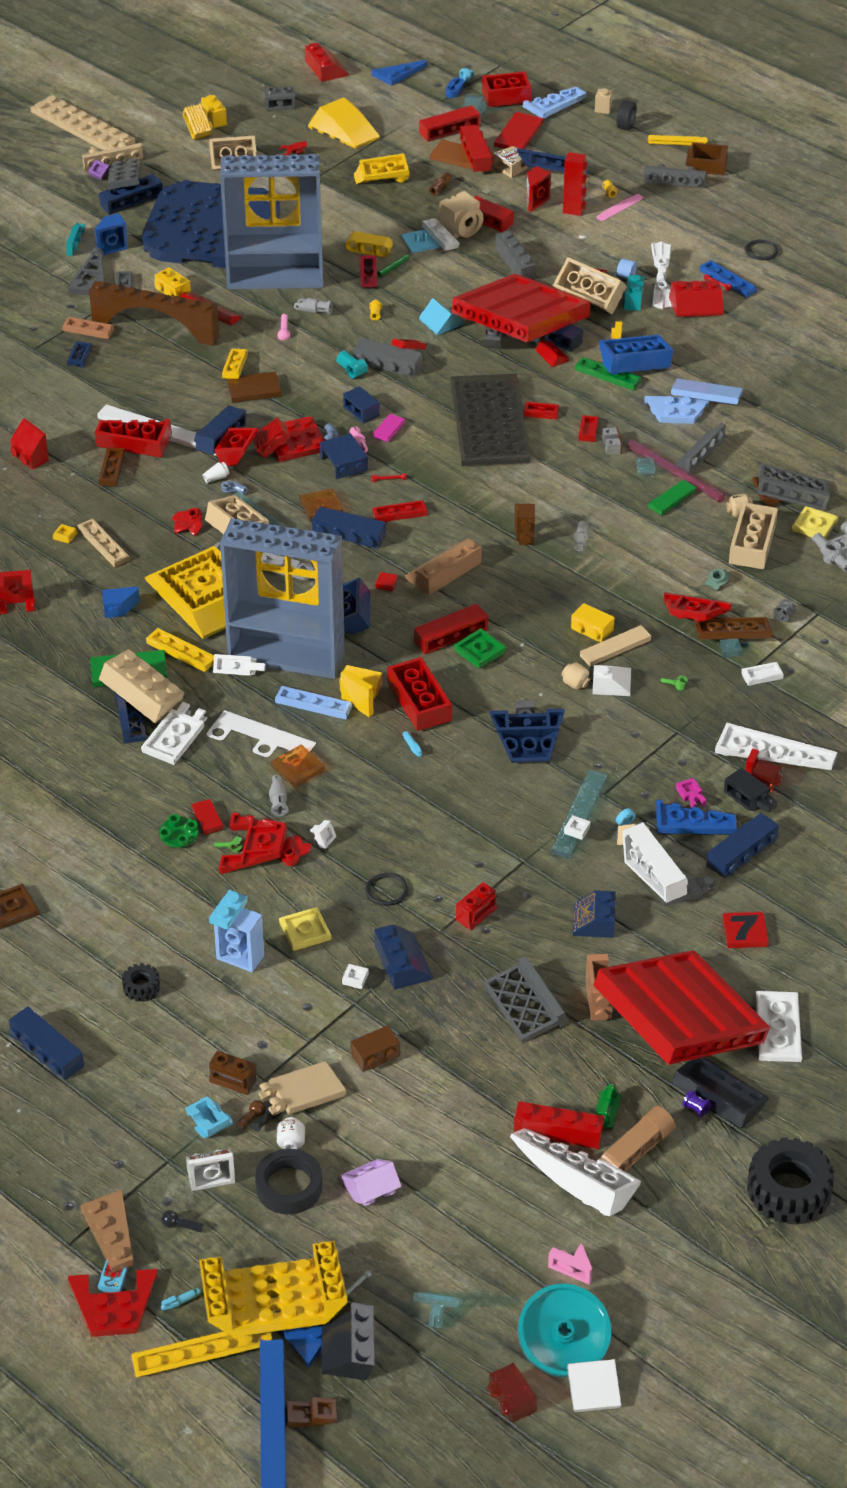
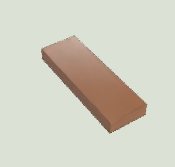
M68 317L62 326L63 331L109 339L114 331V325Z

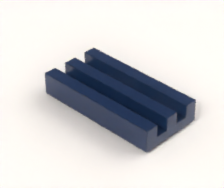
M75 342L67 360V366L74 364V367H77L79 364L83 368L92 350V343ZM81 346V349L79 350L76 359H74L79 347Z

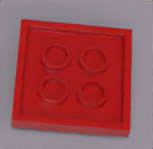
M312 416L284 422L287 425L291 438L273 451L278 462L320 453V442L325 440Z

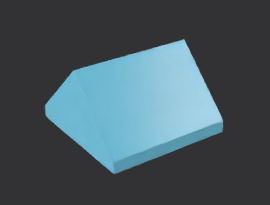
M433 298L419 316V320L437 335L464 325V321L460 317L452 313L447 306Z

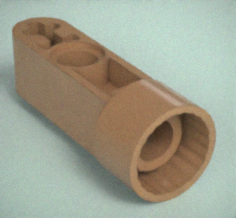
M654 1106L635 1126L607 1149L601 1159L626 1172L659 1141H663L676 1129L673 1118L662 1107Z

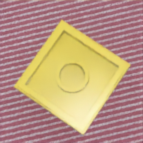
M805 506L793 524L792 531L809 537H813L816 533H821L826 539L838 522V516Z
M318 907L279 918V923L293 951L332 940L331 933Z

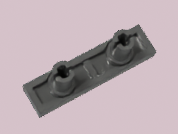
M658 164L657 167L645 166L643 182L704 188L706 171H697L692 166L688 167L687 170L665 168L664 164Z

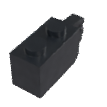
M743 768L738 769L725 778L724 793L748 811H756L760 808L769 813L777 807V801L769 795L770 788Z

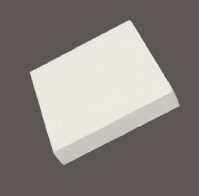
M614 1359L568 1364L574 1412L621 1408Z

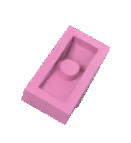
M582 1244L579 1245L574 1256L564 1250H558L554 1247L551 1249L548 1260L549 1268L590 1284L592 1267Z

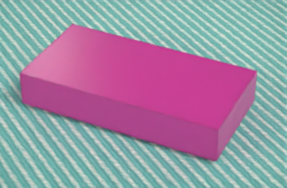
M389 414L373 432V437L389 442L405 424V419Z

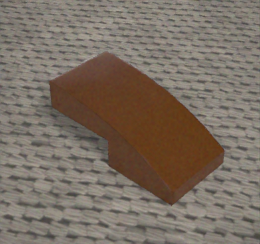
M312 1397L311 1402L287 1401L285 1406L286 1427L319 1426L334 1423L337 1420L336 1399Z

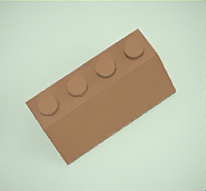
M471 539L461 541L406 574L405 579L426 594L431 595L481 564L482 547Z

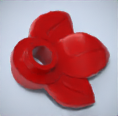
M198 508L180 511L171 518L175 522L174 531L176 534L189 529L190 533L196 536L203 526L201 522L202 512Z
M298 835L288 837L283 846L280 857L281 861L287 866L297 864L300 856L306 855L311 851L312 844H302V839Z

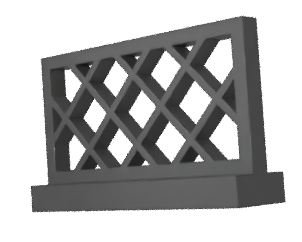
M760 464L757 494L825 511L830 497L827 480Z
M526 955L518 959L519 964L483 981L484 987L521 1043L557 1025L559 1028L567 1025L565 1012ZM517 972L520 973L519 981L510 980L511 975ZM503 983L501 990L492 989L491 985ZM507 984L517 986L515 993L505 991ZM521 987L530 988L529 995L519 994ZM503 996L513 998L510 1005L501 1003ZM516 1000H527L525 1007L515 1006ZM530 1002L540 1003L539 1010L529 1008ZM512 1011L522 1012L521 1018H511ZM526 1013L536 1015L535 1021L524 1020ZM540 1016L551 1019V1021L545 1024L538 1023ZM522 1025L532 1027L531 1031L524 1035L520 1030Z

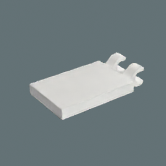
M182 702L177 711L171 709L142 745V752L175 765L205 727L204 723L207 717L204 714L206 710L199 708L195 715L191 717L189 716L191 711L188 710L190 706L188 703Z

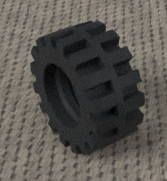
M140 963L139 966L137 964H133L134 967L129 966L127 968L128 971L125 970L122 975L124 994L130 1000L134 998L136 1002L139 1000L145 1002V999L151 1000L152 996L155 997L160 990L158 971H156L154 966L151 968L150 964L145 966L144 963ZM139 980L148 981L146 984L143 985L134 984L136 981Z

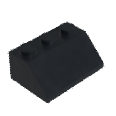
M351 1302L345 1304L326 1324H321V1374L366 1381L374 1367V1306Z

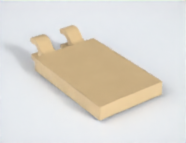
M324 1061L269 1079V1083L264 1082L260 1084L259 1087L262 1091L258 1093L262 1100L276 1096L270 1099V1103L273 1106L269 1107V1111L272 1115H277L285 1110L290 1115L344 1097L346 1089L327 1062Z

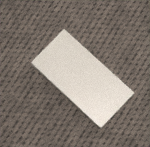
M756 991V1013L770 1026L765 1042L758 1045L759 1061L802 1062L798 992Z

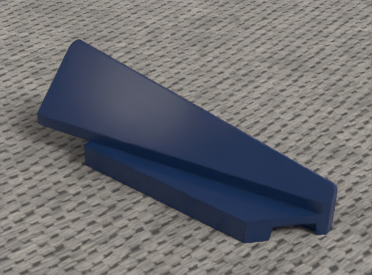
M517 148L516 153L527 167L535 168L538 166L544 170L564 173L565 156Z

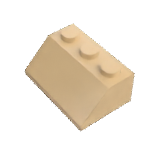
M255 135L209 139L212 170L221 169V157L257 156Z
M236 495L208 502L205 520L223 533V535L231 518L264 524L269 523L267 518Z

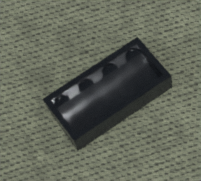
M706 1057L693 1059L675 1071L672 1085L687 1094L693 1090L702 1099L710 1100V1109L741 1129L757 1115L769 1099L768 1096Z

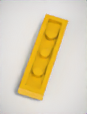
M159 628L146 638L147 644L159 650H164L165 653L203 672H206L214 664V655Z

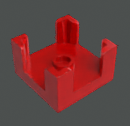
M31 570L0 572V614L8 613L7 604L24 602L26 603L27 612L35 611Z

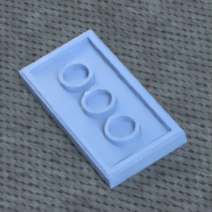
M676 379L671 394L737 405L743 388Z

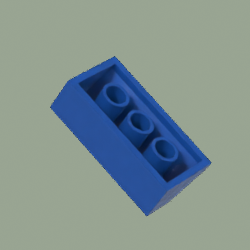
M659 334L599 340L603 365L610 374L632 373L634 371H648L650 369L661 370L671 367L673 349Z

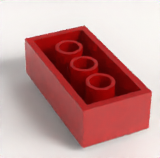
M422 657L387 667V684L416 731L452 721V704Z

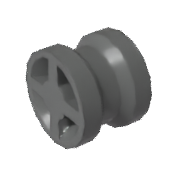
M783 599L774 608L773 614L777 620L787 622L795 614L796 606L792 601Z

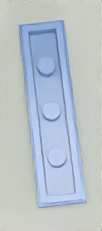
M281 686L275 697V703L341 719H347L353 707L352 702Z

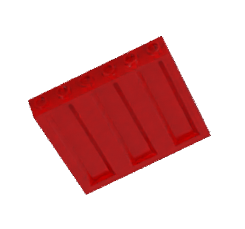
M515 273L453 297L452 313L522 341L530 342L589 317L590 301Z
M695 950L600 968L593 984L668 1065L759 1045L765 1042L770 1030V1026Z

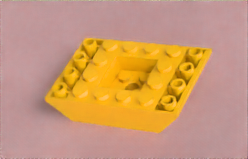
M215 546L145 577V580L202 639L226 629L221 552Z

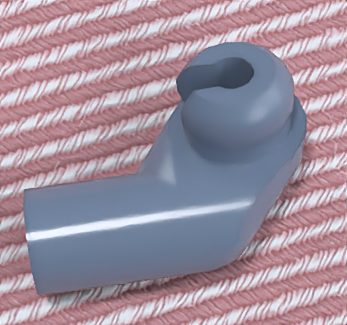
M327 424L324 427L328 433L324 436L325 440L339 436L338 431L331 424Z
M224 481L221 484V488L225 493L239 492L245 495L248 491V487L235 481Z

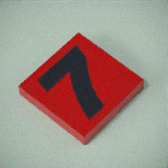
M763 912L723 913L722 919L727 948L768 947L769 941Z

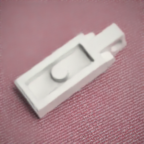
M214 654L213 673L251 676L255 675L256 671L265 672L266 664L256 663V658L247 656Z

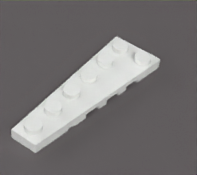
M726 723L715 747V753L724 756L731 755L748 758L753 748L759 750V760L832 770L837 758V752L730 723Z

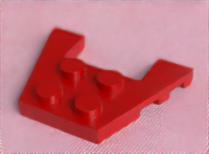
M232 813L229 825L231 831H248L242 854L221 856L218 868L220 874L281 857L288 829L286 823L263 819L262 821L255 819L254 816L247 815V817H243L239 813Z
M157 1269L136 1270L137 1290L89 1294L88 1274L68 1276L69 1286L73 1291L74 1298L79 1305L91 1337L138 1333L148 1299L153 1291L154 1282L158 1277Z

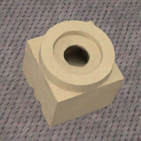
M465 191L458 193L456 197L451 196V199H444L440 201L439 222L455 239L461 236L464 238L471 237L479 231L483 223L480 202Z

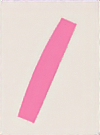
M636 194L615 204L596 218L604 221L645 197Z

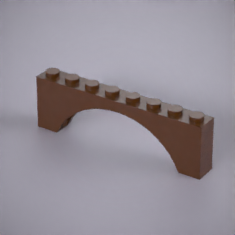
M95 281L89 289L92 321L108 324L114 315L125 309L136 307L150 308L166 313L181 322L193 334L198 343L214 346L219 338L217 304L101 281Z

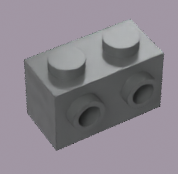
M293 87L264 88L266 111L295 109Z

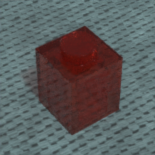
M760 759L753 770L752 775L770 788V792H774L776 786H780L783 780V775H781L782 766Z

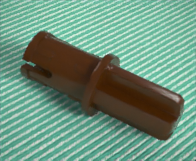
M446 172L440 178H437L435 183L429 188V192L432 195H437L441 189L446 187L452 175Z

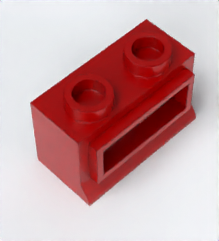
M484 882L478 885L456 904V921L469 930L475 928L498 908L496 904V890Z

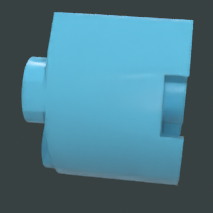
M208 1096L185 1108L188 1117L191 1116L197 1124L194 1127L195 1130L203 1138L212 1136L233 1124L230 1115L224 1113L219 1104L213 1102Z

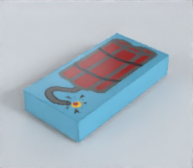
M106 1260L98 1284V1291L121 1292L129 1267L113 1273Z

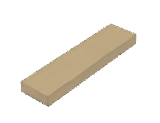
M94 519L78 525V530L114 567L130 561L129 555Z
M640 625L580 651V657L591 667L651 641V635Z

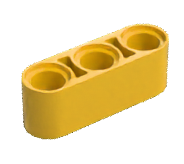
M354 231L348 237L345 247L347 250L355 253L386 257L393 247V241L386 236Z

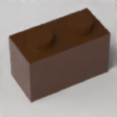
M388 1025L350 1041L351 1056L363 1072L374 1069L378 1065L392 1061L400 1056V1041Z

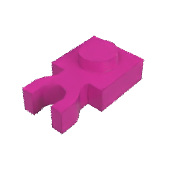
M694 778L676 783V790L684 801H690L691 808L692 806L696 807V802L700 803L702 807L706 806V799L702 796V789Z

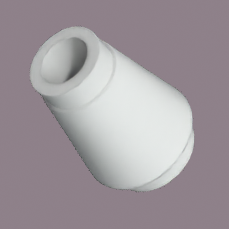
M218 462L202 474L205 482L209 483L226 478L229 475V470L224 462Z

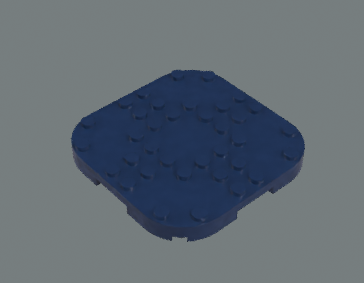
M183 180L182 182L164 187L157 197L142 232L144 251L149 252L150 257L163 262L182 264L184 259L211 261L213 262V267L226 268L221 184ZM249 187L248 194L250 195L269 193L263 187ZM278 200L275 202L276 218L280 219V201ZM269 201L248 202L250 208L257 216L263 219L270 218Z

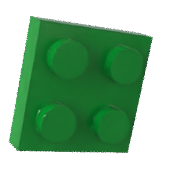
M479 629L456 643L454 651L480 669L506 653V646L483 629Z

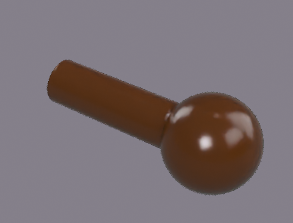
M260 1100L253 1101L249 1106V1111L236 1122L237 1128L242 1129L253 1118L262 1116L265 1113L266 1107L264 1102Z

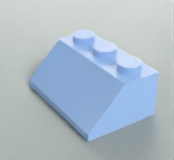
M243 908L228 930L214 925L216 958L253 973L264 957L262 915L256 911Z

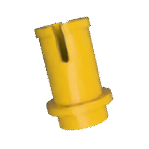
M610 180L604 181L602 187L605 189L607 197H615L617 195V188L612 185Z
M373 300L369 304L371 310L370 318L378 320L380 319L382 304L378 300Z

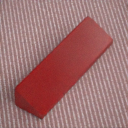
M182 293V298L215 304L195 293ZM217 304L218 320L233 325L242 318V316Z

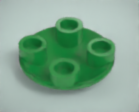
M171 814L160 826L159 836L162 842L170 847H185L192 844L198 837V825L195 820L179 816L178 814Z

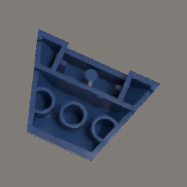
M546 709V713L508 714V710L489 711L511 763L550 762L565 709Z

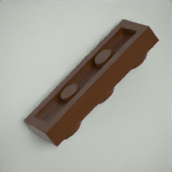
M107 447L99 477V486H117L125 455L124 448Z

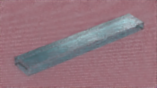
M588 770L555 840L551 854L571 858L579 839L564 834V828L572 815L588 821L605 785L607 774Z

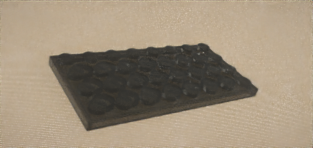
M517 373L450 376L461 465L530 463V452Z

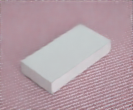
M777 662L744 668L741 673L748 686L783 679L784 675Z

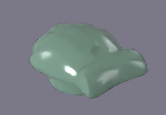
M713 569L704 584L718 591L720 586L729 580V573L725 569Z

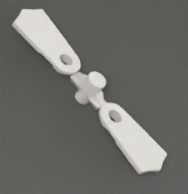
M661 241L651 244L654 265L658 268L652 306L663 310L672 307L669 300L670 288L665 282L671 244L669 245Z

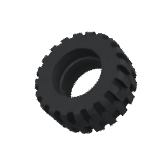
M781 1138L780 1141L775 1139L770 1141L768 1146L766 1144L762 1145L759 1151L755 1152L752 1157L747 1181L748 1196L750 1201L754 1202V1207L758 1211L762 1210L763 1215L767 1218L772 1217L774 1221L779 1223L781 1221H785L787 1224H794V1222H799V1224L806 1223L807 1219L814 1220L817 1218L818 1214H822L826 1210L827 1205H829L834 1183V1169L830 1164L828 1156L826 1154L823 1155V1151L820 1148L813 1147L812 1143L808 1141L801 1142L798 1138H794V1140ZM783 1173H790L802 1177L809 1184L802 1188H787L778 1184L773 1177Z

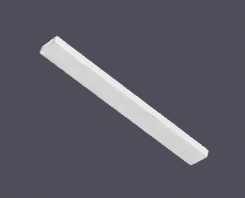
M105 405L97 414L98 419L122 420V422H129L131 420L148 422V419H151L109 405ZM171 425L172 435L169 441L196 449V442L194 441L196 432Z

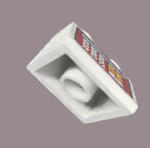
M230 1149L216 1150L186 1157L192 1191L235 1183L233 1153Z

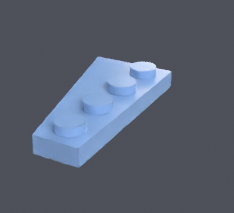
M578 87L560 91V94H548L547 98L541 99L537 97L532 102L528 100L523 101V107L539 117L546 118L585 99L586 92Z

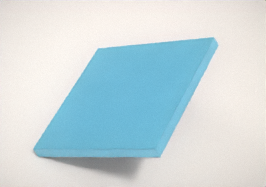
M426 230L401 234L411 253L441 247Z

